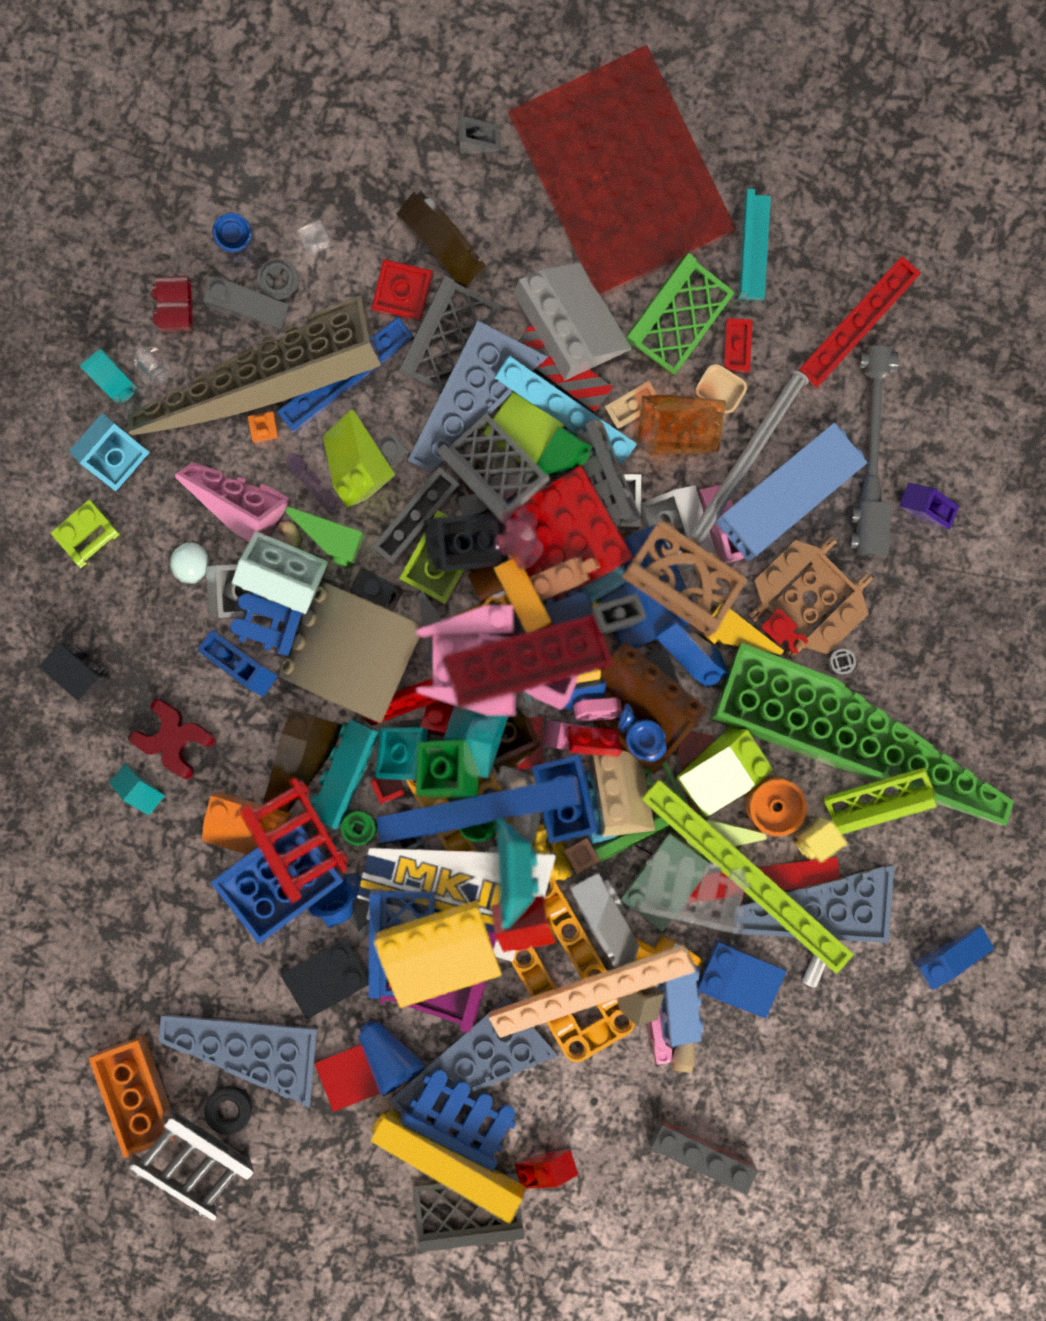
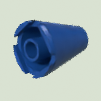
M371 1020L359 1029L361 1031V1034L358 1036L378 1091L383 1097L400 1088L401 1084L411 1080L425 1068L422 1061L381 1022L374 1023Z

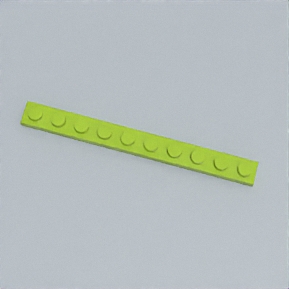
M659 779L642 796L641 799L832 971L837 974L853 957L854 954Z

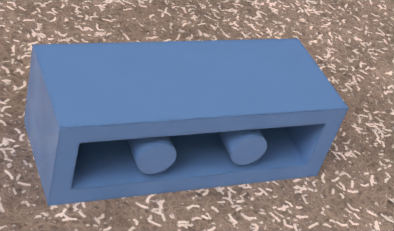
M695 964L694 972L658 984V989L664 993L660 1007L662 1038L671 1047L701 1042L703 1022L699 1016L701 997L697 991L696 981L699 980V972Z

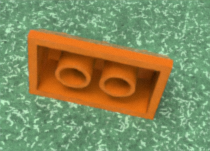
M215 792L210 797L205 814L202 841L246 855L258 846L237 809L245 804H248L251 808H258L262 805L222 792ZM276 809L262 817L263 820L259 823L264 831H271L289 821L291 814Z

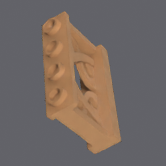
M661 520L653 527L629 567L622 575L623 579L708 637L718 630L726 613L747 582V579L742 576L743 574L740 570L727 566L721 562V558L718 555L705 551L695 539L683 536L673 524ZM658 539H663L672 546L671 550H666L663 545L661 546V554L664 557L662 559L655 551V542ZM648 552L655 562L644 570L639 564ZM693 564L699 577L701 589L688 588L680 594L674 590L675 577L668 566ZM661 569L668 577V583L666 584L659 580V576H665L660 571ZM717 578L722 579L729 585V591L726 595L712 594V590H719L723 587L716 583ZM689 594H697L701 596V598L694 597L696 599V604L688 600ZM712 601L723 602L714 617L709 614Z

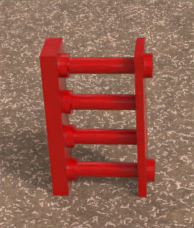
M292 777L288 780L292 787L288 791L258 808H251L248 804H245L238 808L237 811L286 897L291 903H294L302 898L298 892L302 890L301 886L337 866L340 872H346L348 869L345 863L348 860L340 848L336 850L306 795L309 794V791L302 780L297 781L296 778ZM295 798L299 799L305 810L304 812L271 831H264L259 823L263 820L262 817ZM311 820L318 833L317 835L284 854L276 853L272 846L276 844L275 840ZM324 843L331 857L297 877L289 876L285 869L289 867L288 863Z

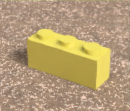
M817 817L793 834L797 839L794 844L801 854L809 857L811 860L814 858L819 862H822L847 844L832 821Z

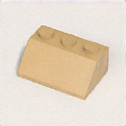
M623 750L619 757L592 755L590 765L602 837L654 831L651 807L641 799L648 791L643 764L629 752Z

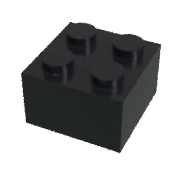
M58 643L38 666L73 698L82 702H91L111 679L106 674L108 670L98 661L93 662L86 657L88 652L78 644Z

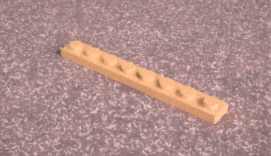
M681 945L490 1011L489 1019L501 1038L695 971L694 964L685 946Z

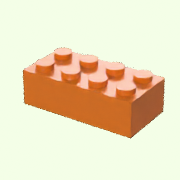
M145 1035L98 1051L88 1058L124 1158L128 1157L131 1152L137 1154L148 1150L165 1130L162 1114L170 1107Z

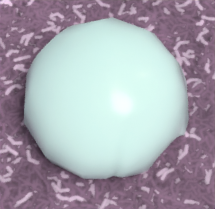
M187 542L177 547L170 558V569L174 577L182 583H196L206 575V567L210 565L207 550L193 542Z

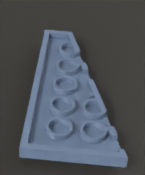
M893 864L833 879L830 882L826 881L785 892L837 940L889 943L894 877ZM756 901L734 906L732 932L734 934L795 937Z

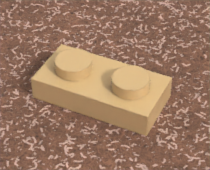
M647 381L604 406V409L616 430L660 406L662 402L650 381Z

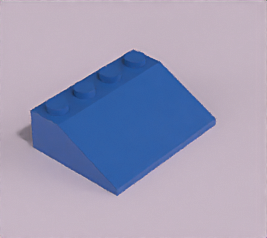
M655 525L624 538L634 557ZM658 539L655 542V551L662 559L664 557L661 554V546L663 545L666 550H669L665 540ZM647 552L639 566L645 570L655 561ZM632 560L624 564L626 569L629 567ZM677 565L668 566L675 577L674 590L680 594L683 590L687 589ZM661 569L660 571L665 576H659V580L666 584L668 583V577ZM629 582L599 599L600 603L604 604L634 594L639 596L647 619L630 628L614 632L620 646L626 641L636 650L657 641L655 633L675 619L686 627L692 626ZM689 594L688 600L693 602L691 595Z
M301 825L275 840L276 844L272 846L277 854H284L312 838V836ZM319 845L288 863L289 867L285 869L290 877H297L330 856ZM257 847L212 880L211 884L256 942L260 944L342 883L344 874L338 870L337 866L333 867L301 886L302 890L298 892L302 898L291 903L260 849Z

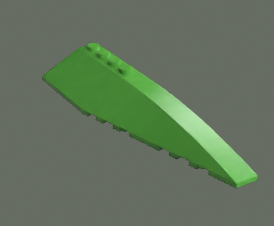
M742 642L739 644L729 667V674L725 677L717 695L709 720L728 727L746 729L751 736L874 782L925 767L935 791L937 804L1007 826L1014 803L1013 800L987 782L984 783L975 777L974 773L967 768H962L945 753L942 754L936 750L932 744L899 721H894L886 715V712L878 707H874L864 700L865 698L860 694L854 693L845 687L844 683ZM921 777L911 780L908 786L919 788L925 786V783Z

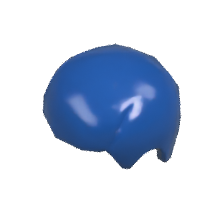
M229 212L216 219L213 224L212 235L215 244L220 249L234 253L243 250L248 245L252 231L249 222L241 214Z

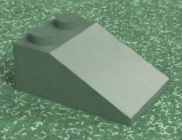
M670 832L627 885L620 901L663 931L682 908L713 863Z

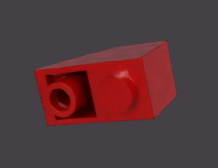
M571 1150L550 1151L514 1164L520 1184L526 1187V1189L558 1188L578 1175Z

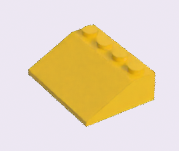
M477 900L375 933L374 942L400 1008L501 976V971Z

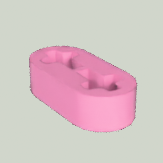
M618 698L584 700L573 705L575 719L580 722L614 719L623 712L621 700Z

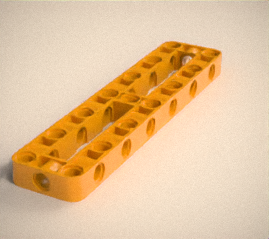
M492 770L489 779L478 777V796L483 795L484 790L487 788H494L497 792L503 791ZM406 780L421 808L450 802L447 798L431 799L416 795V782ZM519 816L504 819L533 848L534 842ZM459 829L436 833L446 851L479 852L476 845L474 846L472 841L463 837ZM549 878L550 887L545 893V899L552 928L579 976L583 980L588 978V973L593 969H598L602 973L608 971L556 880ZM565 924H573L576 927V932L572 936H565L561 931L562 927ZM535 947L525 949L531 954V959L528 962H520L516 957L519 951L515 952L511 963L531 997L558 988L555 981L551 979ZM616 998L598 1004L597 1007L602 1013L601 1018L586 1027L578 1025L572 1013L546 1022L563 1053L570 1061L581 1062L633 1031L635 1024L630 1019H628L627 1024L624 1026H618L614 1023L618 1015H624L620 1011ZM574 1041H580L584 1047L580 1052H573L569 1049L570 1044Z

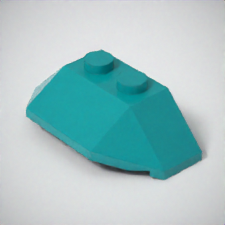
M454 705L444 738L446 741L467 740L478 768V777L489 779L508 716H487L465 708L458 709Z
M498 818L502 928H510L535 900V894L539 893V878L534 877L533 866H538L537 850H532V845L503 818Z

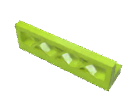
M925 767L824 797L831 821L840 834L937 807L935 791ZM921 777L925 783V786L919 788L908 786L911 780ZM893 786L899 789L898 793L892 796L883 793L887 787ZM863 794L874 796L873 800L868 803L858 801L860 795ZM840 801L849 804L847 809L837 812L833 806V803Z

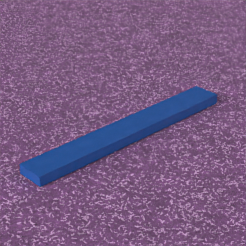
M572 776L377 817L380 844H387L494 822L498 818L509 819L580 804L577 779Z

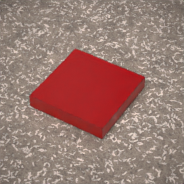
M383 259L371 307L372 311L422 322L434 273L433 270Z
M361 1044L314 1063L333 1112L381 1094L378 1091Z

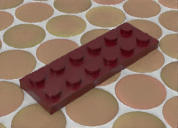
M594 615L446 654L442 657L458 709L605 669L613 665L603 633L600 632Z

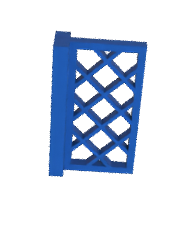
M371 890L369 894V998L395 996L393 989H387V975L374 942L375 933L386 930L393 921L398 925L404 924L398 916L407 908L418 919L426 917L428 914H435V892ZM387 898H398L405 906L394 914L387 907ZM417 898L429 899V909L422 915L411 905ZM387 914L391 917V919L388 922Z

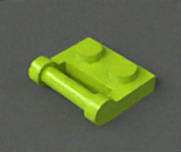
M90 499L50 533L80 568L87 564L86 560L110 539H115L120 535L119 531ZM103 526L105 531L79 553L76 548L99 527Z

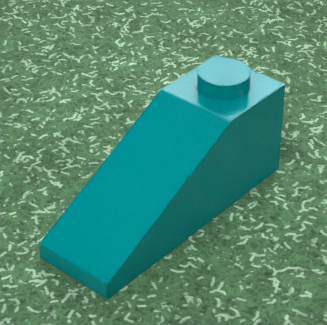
M99 349L80 364L81 368L115 402H125L134 395V390L137 388L135 383L122 367L102 349Z

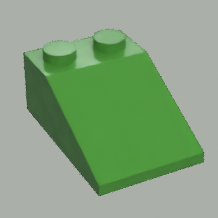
M290 507L286 508L285 512L332 557V562L349 568L350 564L357 566L366 540V536L361 531Z

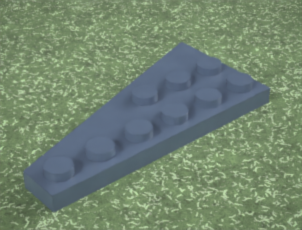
M477 320L407 461L432 472L444 460L437 450L444 444L449 448L486 413L488 415L491 414L511 394L513 390L494 378L508 355L531 371L537 368L548 356Z
M506 996L490 1011L513 1004V1002ZM488 1012L474 1024L470 1033L465 1032L393 1095L389 1101L400 1114L404 1108L411 1111L413 1107L409 1103L412 1098L417 1100L426 1084L423 1082L425 1074L430 1076L436 1069H442L446 1072L448 1079L445 1085L453 1088L456 1082L465 1081L470 1087V1092H475L511 1077L515 1073L537 1066L541 1062L556 1058L559 1054L534 1026L500 1038L489 1019ZM441 1091L432 1109L444 1104L449 1095Z
M168 1014L161 1015L158 1042L182 1053L202 1059L205 1063L218 1066L226 1070V1072L262 1088L265 1087L275 1091L287 1099L290 1098L300 1102L305 1107L310 1108L318 1028Z

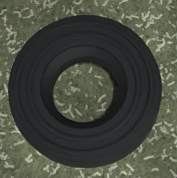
M227 1086L217 1089L206 1101L204 1109L206 1122L212 1130L222 1135H232L240 1132L246 1127L252 1115V1104L249 1097L244 1091L236 1087ZM232 1101L237 1105L238 1115L235 1119L224 1120L221 1118L218 1108L222 1102Z

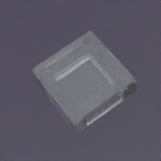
M320 220L297 230L309 256L332 245Z

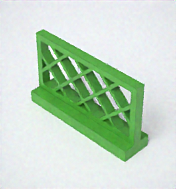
M690 253L681 258L625 335L630 345L637 347L673 376L735 293L697 263V259ZM694 270L703 276L704 286L691 288L690 275ZM708 280L714 285H708ZM686 282V288L681 289L684 283ZM718 287L726 294L721 302L711 303L709 289ZM704 289L706 304L693 306L691 291ZM687 292L689 307L676 308L674 299L676 294ZM671 303V309L665 310ZM717 306L714 312L712 313V307ZM707 308L708 320L706 323L696 324L694 309ZM689 310L691 325L678 327L676 312ZM672 313L673 328H660L659 318L662 314ZM656 325V330L650 331ZM697 327H702L697 334ZM692 328V342L681 345L679 330ZM674 331L676 346L663 348L661 333ZM657 333L659 348L649 349L641 343L647 334ZM681 348H687L682 354ZM677 349L678 361L674 367L665 362L664 351ZM654 352H659L660 357L656 355Z
M665 761L661 766L667 775L665 785L667 786L670 781L674 789H669L689 806ZM645 768V775L648 774L646 780L648 788V785L652 786L654 782L650 781L652 771ZM655 812L653 816L654 831L617 835L615 838L600 844L594 843L592 846L600 862H603L672 826Z

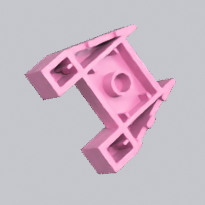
M484 606L417 630V635L421 638H433V688H417V692L421 695L457 706L442 660L443 655L474 647L480 633L497 636H515V609L513 606ZM515 694L468 706L465 709L487 716H516Z

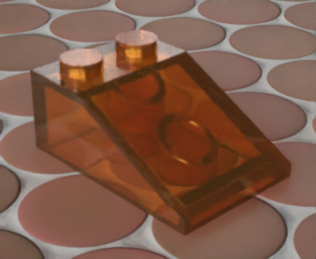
M667 394L642 396L637 446L650 456L719 451L726 401Z

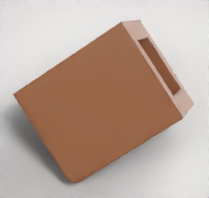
M586 836L581 838V841L564 850L577 874L600 861Z

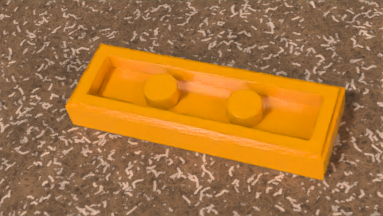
M517 556L494 568L526 633L553 625Z

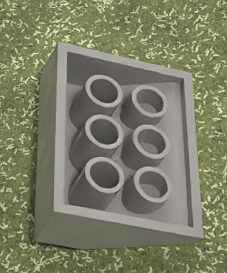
M581 262L542 269L519 279L514 296L564 380L631 350L630 344Z

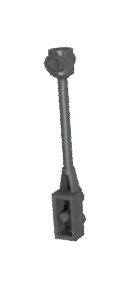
M887 346L866 347V353L861 352L859 356V368H865V375L872 379L867 477H865L858 507H852L851 523H857L856 533L850 534L849 547L855 549L856 555L883 557L889 555L892 503L881 502L878 458L882 382L884 378L891 375V372H897L899 355L898 352H893L892 348Z

